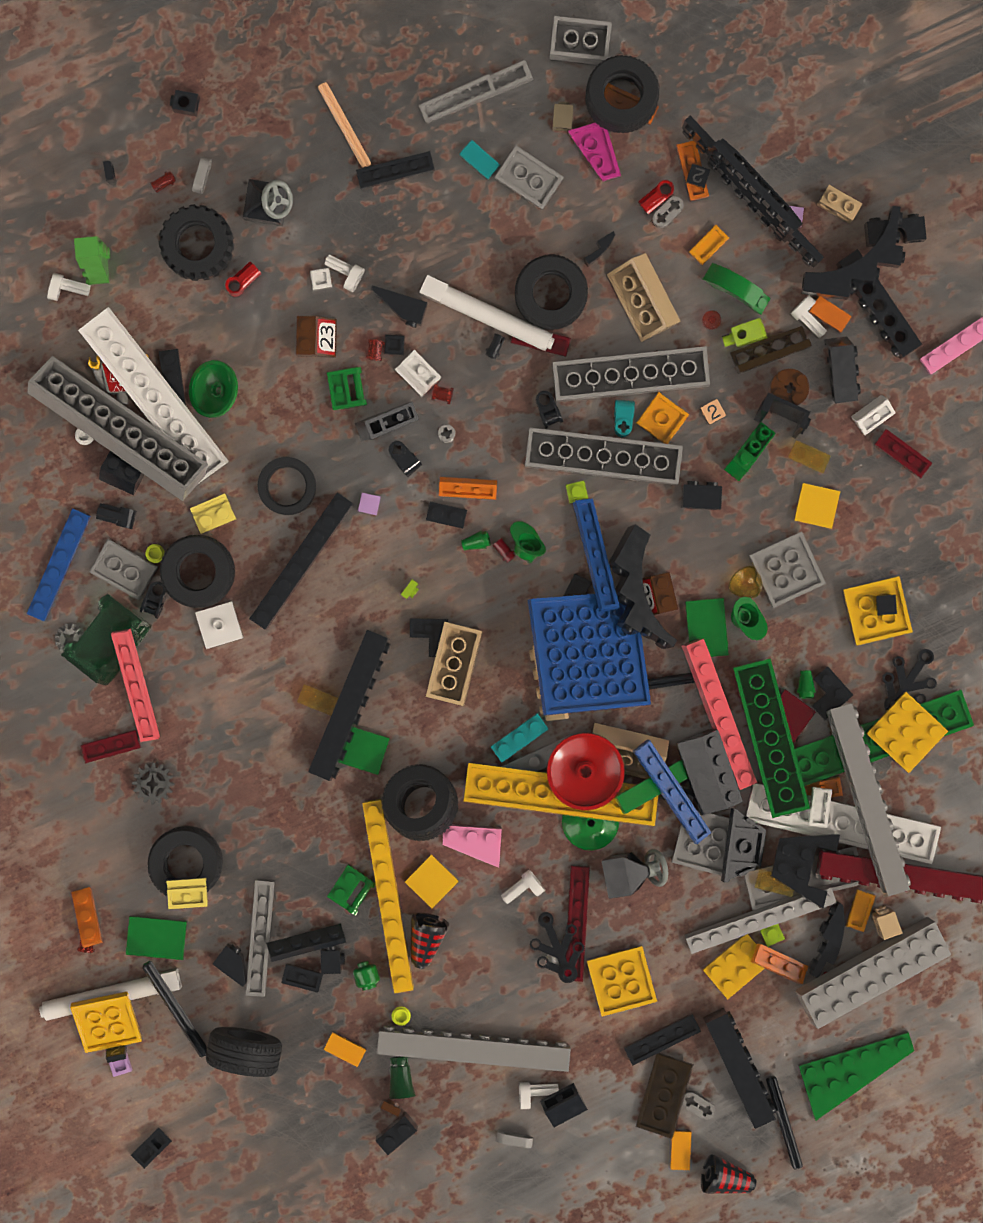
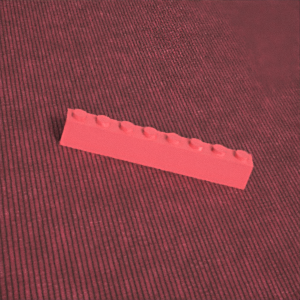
M696 639L681 645L713 730L719 731L739 790L756 784L754 772L705 640Z

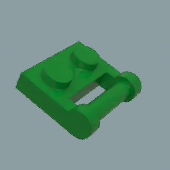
M361 367L327 372L333 411L367 405V400L364 399L360 375L362 373ZM348 375H353L356 401H351Z
M348 864L327 897L356 916L359 906L371 888L375 887L376 882ZM361 880L365 885L351 905L347 900Z

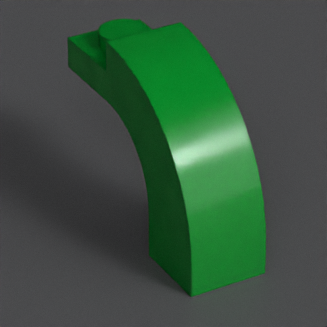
M715 263L710 265L703 277V280L713 288L735 297L760 315L771 299L751 281Z

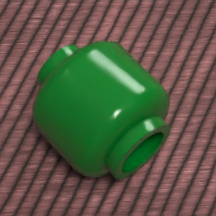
M368 961L357 963L358 967L353 970L356 986L362 988V991L377 987V983L380 981L377 966L369 964Z

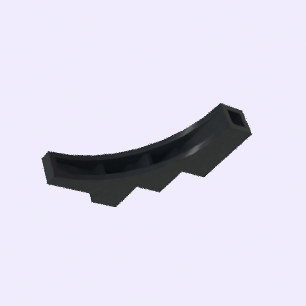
M892 206L890 208L887 224L881 237L864 257L838 270L821 273L805 272L801 294L847 300L850 295H853L854 284H851V281L873 284L875 279L879 278L880 268H877V265L893 268L901 266V263L905 261V252H903V246L896 245L900 240L898 224H901L903 219V213L900 212L901 207Z
M635 524L626 529L609 561L612 572L620 576L622 575L615 588L618 602L622 605H627L617 625L628 635L640 633L643 637L655 641L659 648H671L675 646L677 640L657 621L644 593L642 562L651 534Z

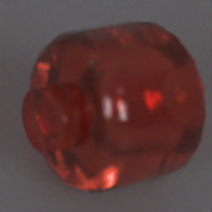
M707 311L702 317V324L708 330H715L721 324V316L717 311Z

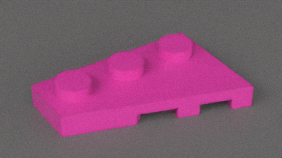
M593 123L568 131V134L602 182L621 177L607 129L605 130L597 123Z

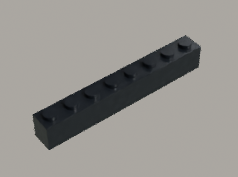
M338 492L249 618L251 621L264 630L269 628L354 504Z
M366 630L308 773L328 781H332L333 778L336 779L340 770L338 764L340 760H344L347 750H345L347 742L351 743L354 737L353 727L354 725L358 726L362 715L359 714L361 708H365L368 703L369 689L373 690L377 680L374 678L376 672H380L384 661H381L383 655L388 654L391 647L389 638Z

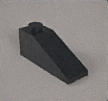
M372 285V292L400 319L405 321V325L416 328L417 325H422L428 306L427 302Z
M409 402L355 423L361 441H366L417 421L419 418L413 402Z

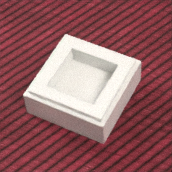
M329 268L310 271L313 291L332 288Z

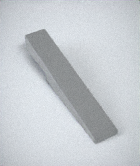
M523 60L492 75L488 74L419 105L425 122L430 123L533 81L534 78L527 61Z

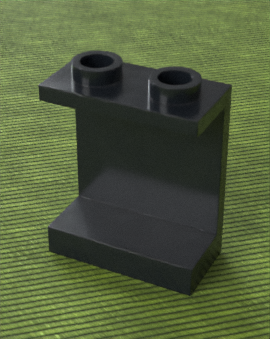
M768 393L761 402L754 418L755 421L761 423L767 413L771 411L798 424L792 436L796 439L799 434H803L805 429L808 428L811 421L808 417L811 411Z

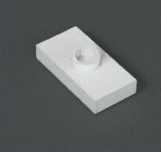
M812 787L808 826L828 827L832 789Z

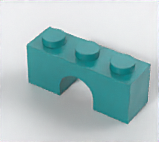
M536 713L515 730L492 744L491 748L499 760L503 762L549 728L539 714Z

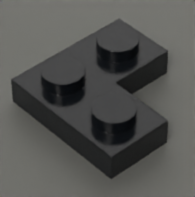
M410 618V638H429V657H436L444 622H449V619Z
M828 666L813 678L825 694L812 707L823 720H826L828 718L826 711L841 707L853 694Z

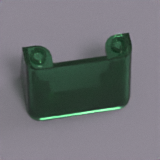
M106 594V596L101 597L98 601V610L100 612L78 642H68L63 648L64 652L61 654L62 657L95 683L104 686L108 685L120 671L111 633L131 628L137 649L152 626L110 594Z

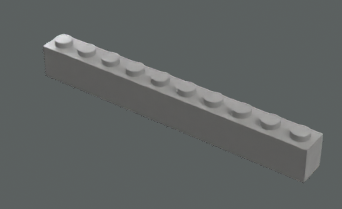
M852 703L828 710L826 713L883 897L908 891L911 885L910 878L907 874L905 875L903 868L905 867L903 857L899 856L897 849L899 848L897 838L893 836V824L886 814L887 804L881 798V785L879 781H876L874 775L876 769L868 756L870 755V750L863 740L864 730L858 724V711L856 707H853Z
M384 1026L379 1029L377 1054L569 1072L571 1048L566 1042L557 1041L555 1044H548L546 1040L529 1042V1039L517 1038V1041L509 1040L510 1038L506 1036H498V1039L490 1038V1035L480 1034L479 1037H471L470 1033L452 1035L450 1031H441V1034L433 1033V1030L422 1029V1032L414 1031V1028L404 1027L402 1030H395L394 1026Z

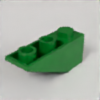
M759 423L724 470L740 481L776 433L764 423Z

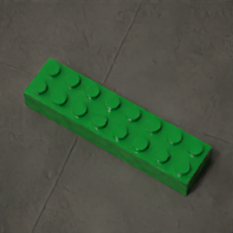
M771 658L733 668L772 818L810 809Z

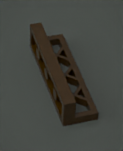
M803 326L730 352L737 373L741 374L808 349L812 344L810 339H807ZM800 332L803 341L796 344L789 341L793 333ZM779 339L786 343L782 349L775 350L771 348L774 340ZM762 346L768 350L764 356L758 357L753 354L756 347ZM742 352L749 355L748 361L739 365L736 355Z

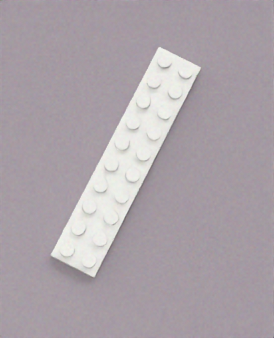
M109 307L78 330L151 424L208 464L206 475L200 482L229 462Z
M756 783L752 786L745 816L755 823L810 836L839 834V843L868 849L855 806L831 801L828 827L808 826L809 809L772 818L764 785ZM807 795V799L810 806L811 796ZM887 814V817L891 819L893 824V836L897 838L899 848H897L899 856L932 864L941 827Z

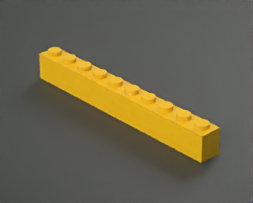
M376 799L364 801L362 805L394 993L412 991L414 984L386 818L382 809L383 800Z

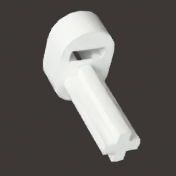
M328 255L324 265L348 276L344 284L345 289L351 292L356 290L364 274V268L356 264L352 266L331 255Z
M53 273L47 299L58 301L61 289L88 296L91 285L65 279L64 275Z
M808 295L790 314L796 320L800 319L820 339L827 330L808 312L816 303Z
M531 870L523 873L521 880L501 894V897L507 904L528 888L536 896L545 891V888Z
M519 1082L520 1109L531 1108V1096H550L559 1091L558 1084L530 1085L529 1082Z

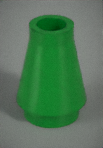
M482 530L461 540L464 551L487 549V546L491 545L488 532H483Z
M800 671L797 689L799 698H814L816 690L812 671Z

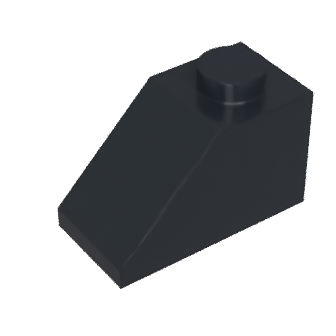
M227 944L213 962V965L243 987L247 982L244 956L241 953L242 950L235 944Z

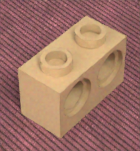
M828 185L817 206L850 224L862 203Z
M886 906L874 909L875 912L871 913L877 933L881 938L886 940L903 934L895 911L889 907L886 908Z

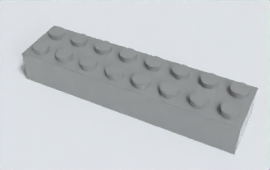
M706 346L552 362L556 402L710 386Z
M529 428L525 467L678 485L683 446Z
M926 917L902 931L903 934L886 939L796 989L795 992L811 1024L819 1029L949 957L951 953L936 922Z

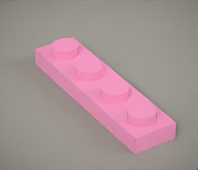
M983 317L920 358V361L930 375L983 340Z

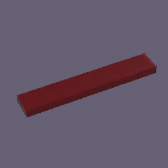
M571 865L567 925H575L577 932L571 939L565 957L567 962H569L573 954L572 948L574 943H583L584 951L579 955L575 965L578 973L575 981L583 982L590 866ZM573 927L567 929L570 934L575 932ZM576 945L575 950L581 951L582 947L580 945ZM570 970L564 972L567 977L572 975Z

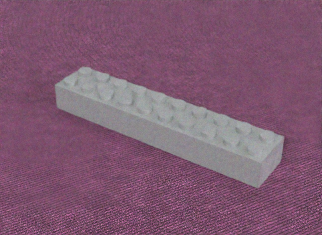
M52 356L28 381V394L180 500L184 501L205 477L208 467L205 461Z

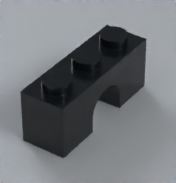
M919 214L907 215V218L902 219L901 224H898V230L904 237V244L924 242L927 239L924 216L919 217ZM880 217L870 218L864 224L866 247H874L882 235L887 220H881Z

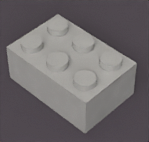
M554 16L550 59L595 65L602 63L603 60L608 58L612 22Z

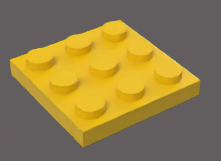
M900 576L843 589L856 646L913 632ZM896 595L897 614L877 615L876 596Z
M904 692L866 734L907 773H910L944 737L948 730L913 697Z
M642 945L587 960L602 1017L657 1002Z
M128 991L71 1003L70 1008L85 1053L142 1042V1035Z

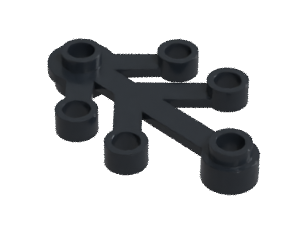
M922 649L919 651L918 661L907 678L904 670L905 660L900 656L893 658L892 664L896 667L900 688L895 694L893 686L894 675L890 672L882 675V681L886 685L888 694L884 701L886 711L891 707L890 703L892 701L896 702L904 692L924 688L933 689L936 687L937 682L931 677L926 678L925 681L913 683L924 665L930 664L934 660V654L931 650ZM923 653L928 654L927 660L922 659ZM898 658L902 661L901 665L897 666L895 663L896 659ZM887 674L891 676V680L889 682L885 680V676ZM930 679L934 682L932 687H929L927 685V682ZM918 693L913 697L917 701V697L921 695L923 697L921 703L926 702L924 694Z
M544 912L540 914L538 923L542 928L546 929L553 948L542 944L537 938L530 941V948L557 958L560 966L549 962L545 956L538 958L537 965L541 969L546 968L558 973L562 982L572 983L577 978L578 973L575 965L579 955L584 951V945L581 942L574 943L572 948L573 954L569 962H567L565 954L572 937L577 932V928L573 924L567 925L565 929L566 934L560 945L552 926L554 918L550 913ZM547 916L549 917L550 921L548 923H544L542 918ZM573 927L575 932L570 934L567 929ZM534 941H537L539 943V947L534 948L532 946V943ZM580 945L582 950L576 951L575 946ZM541 959L546 960V965L541 966L539 961ZM570 970L572 975L567 977L564 972Z

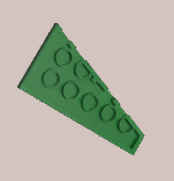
M909 1032L900 1033L799 1064V1070L815 1121L914 1052Z

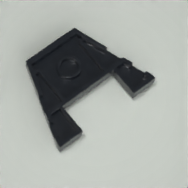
M840 835L780 838L771 877L823 909L828 891L808 886L816 848L837 852Z

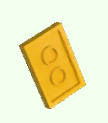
M748 934L740 937L703 968V971L727 1000L765 969L751 962L757 944Z

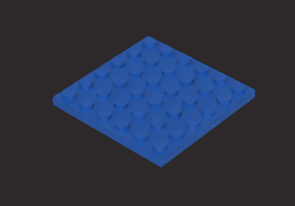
M595 594L528 600L543 716L651 705L642 636L640 633L628 635L617 625L627 605L619 603L620 607L616 610L599 612Z

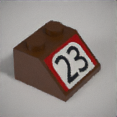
M297 316L296 355L298 357L336 358L337 319L318 316Z
M670 572L642 578L644 593L654 615L678 610Z

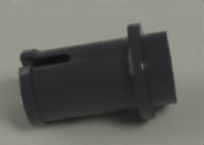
M494 334L489 348L485 350V355L496 360L500 356L499 351L506 338L499 334Z

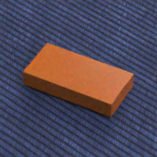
M821 296L817 298L816 303L809 311L810 314L840 333L852 317Z

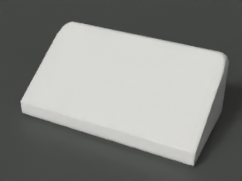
M880 395L851 417L861 432L866 435L896 412L885 396Z

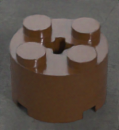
M784 369L771 379L768 392L798 406L805 401L809 394V382L807 377L799 370ZM791 385L793 391L787 393V389H784V387Z

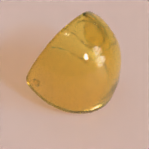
M753 566L739 569L730 579L729 590L740 598L749 597L752 599L758 597L761 593L762 579Z

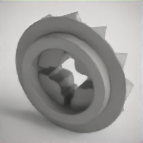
M65 624L58 628L55 634V644L60 651L66 654L79 652L86 642L83 629L76 624ZM64 633L67 635L76 633L73 637L76 645L72 642L65 645L67 638Z

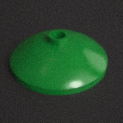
M218 360L207 361L200 365L194 372L189 385V398L193 408L197 413L208 418H217L227 413L233 406L238 393V381L235 372L228 364Z
M562 815V828L565 836L574 846L583 850H598L607 846L618 832L619 822L593 819L595 821L594 825L589 826L587 822L592 818Z

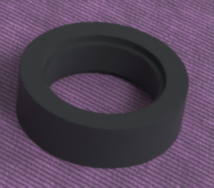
M281 457L272 460L262 469L258 478V493L264 505L271 511L281 515H294L305 510L313 501L316 493V480L311 469L302 461L292 457ZM285 467L298 470L303 475L306 483L305 493L302 498L291 505L277 503L271 497L268 489L269 480L273 473Z

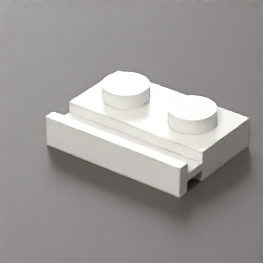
M415 350L395 369L421 397L442 378Z

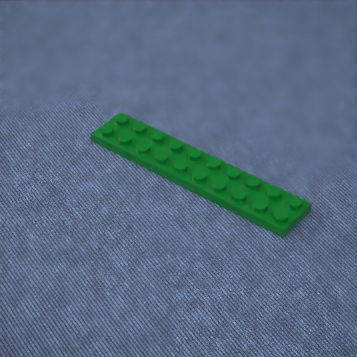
M961 689L920 704L948 730L944 736L974 726ZM880 718L861 724L864 730V743L868 745L870 755H868L870 762L889 756L866 734ZM833 735L794 748L804 786L845 772Z

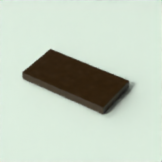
M661 1053L656 1054L636 1127L673 1139L694 1064Z

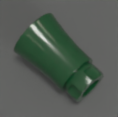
M398 1056L390 1058L389 1099L415 1097L408 1057Z

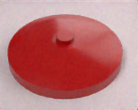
M588 732L573 734L563 739L553 749L547 764L548 783L554 795L565 805L578 810H594L608 804L620 791L624 780L623 759L615 745L605 737Z

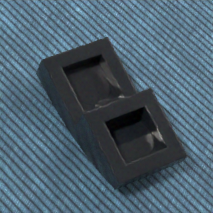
M614 231L598 240L596 244L599 249L584 258L588 267L607 251L615 237Z
M158 1127L131 1156L145 1169L172 1140Z

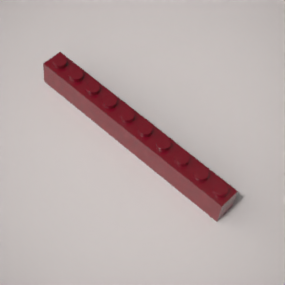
M819 850L816 873L821 875V879L832 880V877L840 878V882L851 883V880L858 881L859 885L870 886V883L877 884L878 888H881L872 858ZM905 863V867H903L904 872L910 878L911 885L909 888L915 890L914 893L926 895V892H932L933 896L945 898V895H951L952 899L963 901L964 898H970V902L982 904V875Z

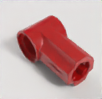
M669 180L660 181L654 189L638 201L648 215L664 201L672 197L674 193L673 183ZM668 185L671 188L670 193L662 194L660 191L661 186Z
M251 261L233 277L226 280L225 287L230 296H240L243 290L261 275V272ZM232 283L240 285L236 291L230 290L229 287Z

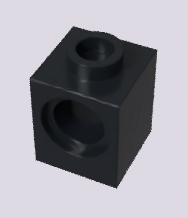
M175 90V94L171 95L170 106H172L174 113L197 117L200 96L196 93ZM182 99L189 100V104L186 107L180 106Z

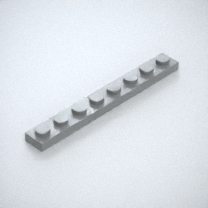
M830 884L818 888L828 891L824 907L837 903ZM799 894L685 934L691 954L821 908Z

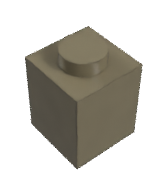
M559 101L558 104H554L552 131L568 132L572 130L573 105L566 101Z

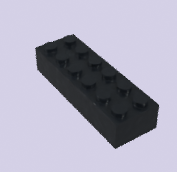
M721 1008L704 1016L703 1019L754 1128L756 1129L776 1120L774 1114L777 1111L771 1099H766L765 1097L769 1094L763 1082L758 1081L760 1074L754 1063L750 1064L749 1062L753 1059L747 1047H742L741 1043H744V1040L738 1028L734 1030L733 1026L736 1023L730 1011L726 1012L724 1008Z

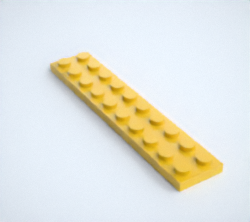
M468 763L463 802L655 826L658 796L626 814L622 813L615 798L603 807L594 810H578L565 805L554 795L548 783L547 773ZM623 783L620 791L616 796L632 788L636 784Z

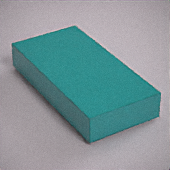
M473 140L459 154L487 180L501 166Z

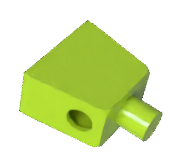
M761 318L732 327V333L722 336L725 347L736 344L738 348L768 338ZM745 331L746 337L740 339L739 334Z

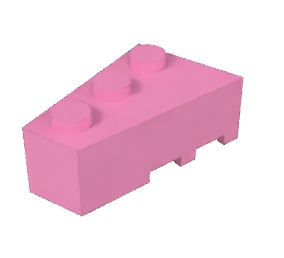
M452 824L449 826V829H446L445 833L443 832L444 846L499 868L502 827Z

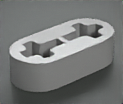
M201 157L192 192L203 194L211 169L212 159Z
M676 196L669 198L653 215L652 221L654 226L665 228L678 216L684 206L682 199ZM670 202H679V209L675 208L670 212L669 209L672 205ZM667 213L668 215L664 219L665 223H658L657 215L663 216Z
M686 1091L683 1106L702 1119H711L715 1114L714 1105L697 1093ZM691 1096H693V1100L697 1104L694 1105L693 1103H689V1105H687V1101L685 1098H690ZM701 1105L705 1108L710 1106V1114L706 1113L704 1115L703 1110L699 1106Z
M499 1130L497 1131L496 1142L531 1148L533 1137Z

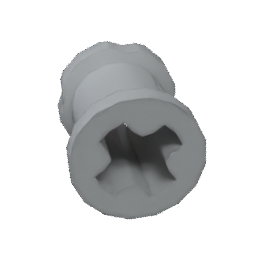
M451 425L441 426L438 430L439 439L445 443L452 442L455 437L454 428ZM444 429H447L448 432L452 431L450 438L446 439L445 436H441L444 433Z

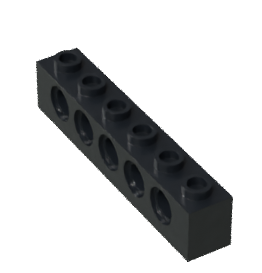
M857 249L836 264L838 267L836 270L849 266L861 259L863 256ZM875 279L873 284L851 281V284H854L853 294L856 293L858 296L859 305L863 310L866 309L869 312L870 316L868 317L874 326L877 325L879 327L882 339L885 342L888 340L892 346L890 350L895 357L902 359L923 345L879 279ZM863 285L870 286L871 294H865L862 291ZM874 301L881 302V310H876L873 307ZM888 316L893 320L892 326L885 325V317ZM896 332L903 335L904 339L902 342L896 341Z

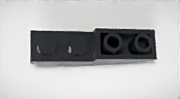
M838 901L836 904L831 905L828 911L830 916L827 921L822 922L819 928L820 936L826 940L820 943L817 949L819 954L816 959L813 958L808 967L810 969L809 973L816 978L820 976L826 962L834 965L842 945L845 918L843 904Z

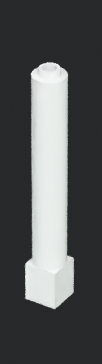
M427 275L419 292L423 297L448 306L543 351H546L547 348L551 349L555 341L552 338L553 333L452 288L448 284Z
M178 968L160 972L161 977L171 992L182 988ZM143 977L44 1001L42 1006L39 1007L41 1017L48 1021L73 1015L70 1008L73 1002L127 991L130 1000L155 994L159 995L150 979Z

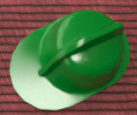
M522 521L514 522L511 525L510 533L515 541L514 551L519 558L530 564L537 556L545 554L546 547L532 526Z
M749 597L739 598L732 608V623L741 629L748 638L752 640L763 639L767 634L768 626L757 604Z

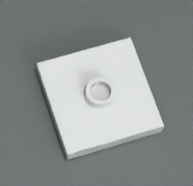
M232 601L195 612L206 649L243 638Z

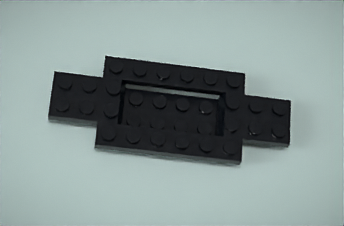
M691 115L686 118L682 126V133L687 139H693L697 144L695 145L702 154L706 153L708 155L706 159L708 161L707 165L714 172L717 170L720 173L721 180L727 186L730 184L735 189L733 191L739 199L743 198L748 203L746 205L752 213L756 212L761 217V223L765 227L769 226L774 231L773 235L777 240H783L784 243L788 241L789 247L795 253L798 251L803 256L801 258L807 266L811 265L814 268L824 257L798 230L803 223L792 208L726 140L722 138L715 142Z

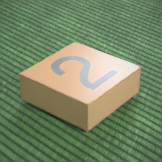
M718 399L700 408L709 425L726 416Z

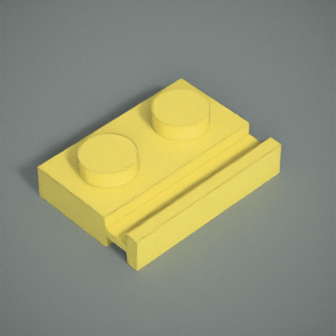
M226 494L190 508L200 534L236 520Z
M206 878L166 881L168 909L208 906Z

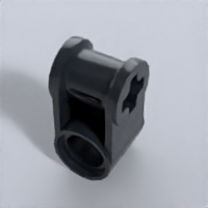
M548 391L539 392L535 401L545 429L554 423H562L561 413L556 406L552 394ZM545 394L549 397L550 401L547 405H542L539 402L540 395Z
M394 441L390 444L388 449L390 456L407 477L422 466L418 458L402 442ZM394 445H395L396 447H399V446L402 447L401 450H400V451H401V454H400V455H399L398 453H396V454H393V453H392L393 450H394V448H393Z
M161 581L153 582L149 586L140 607L141 613H149L154 615L156 619L159 618L167 596V591H165L164 587L161 595H157L154 592V587L157 584L163 587Z

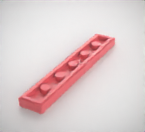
M131 628L114 631L111 633L140 742L159 739L160 734Z

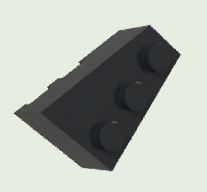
M847 336L824 339L825 345L828 346L829 357H827V363H829L830 367L829 380L832 400L835 404L858 401L861 389L856 379V376H859L858 364L855 365V357H858L857 346H854Z

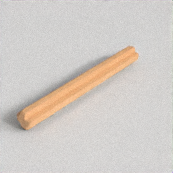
M327 82L320 84L318 89L361 167L371 166L366 152Z

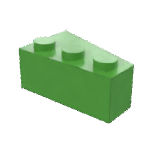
M98 236L74 238L76 260L80 269L84 268L85 270L82 271L83 277H86V284L110 283L108 259L111 257L110 248Z

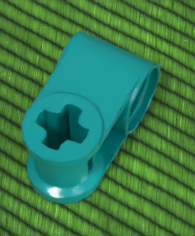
M615 400L614 432L618 437H627L632 431L635 401ZM621 424H625V427L628 428L624 433L618 428Z

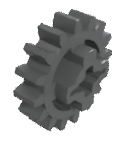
M156 762L152 763V767L149 764H145V770L140 767L138 769L140 774H134L137 781H133L132 784L137 785V788L133 791H139L140 794L137 798L144 797V803L150 800L151 805L155 804V800L158 803H162V797L166 800L169 798L167 792L173 793L170 786L175 785V783L170 782V779L174 776L167 774L170 771L169 768L163 770V764L157 767ZM150 771L149 777L147 779H142L144 774ZM159 772L164 776L165 780L158 776ZM153 779L155 782H158V785L154 788L152 785H149V782ZM142 787H145L149 791V794H146L143 791ZM165 788L163 793L157 796L158 790Z

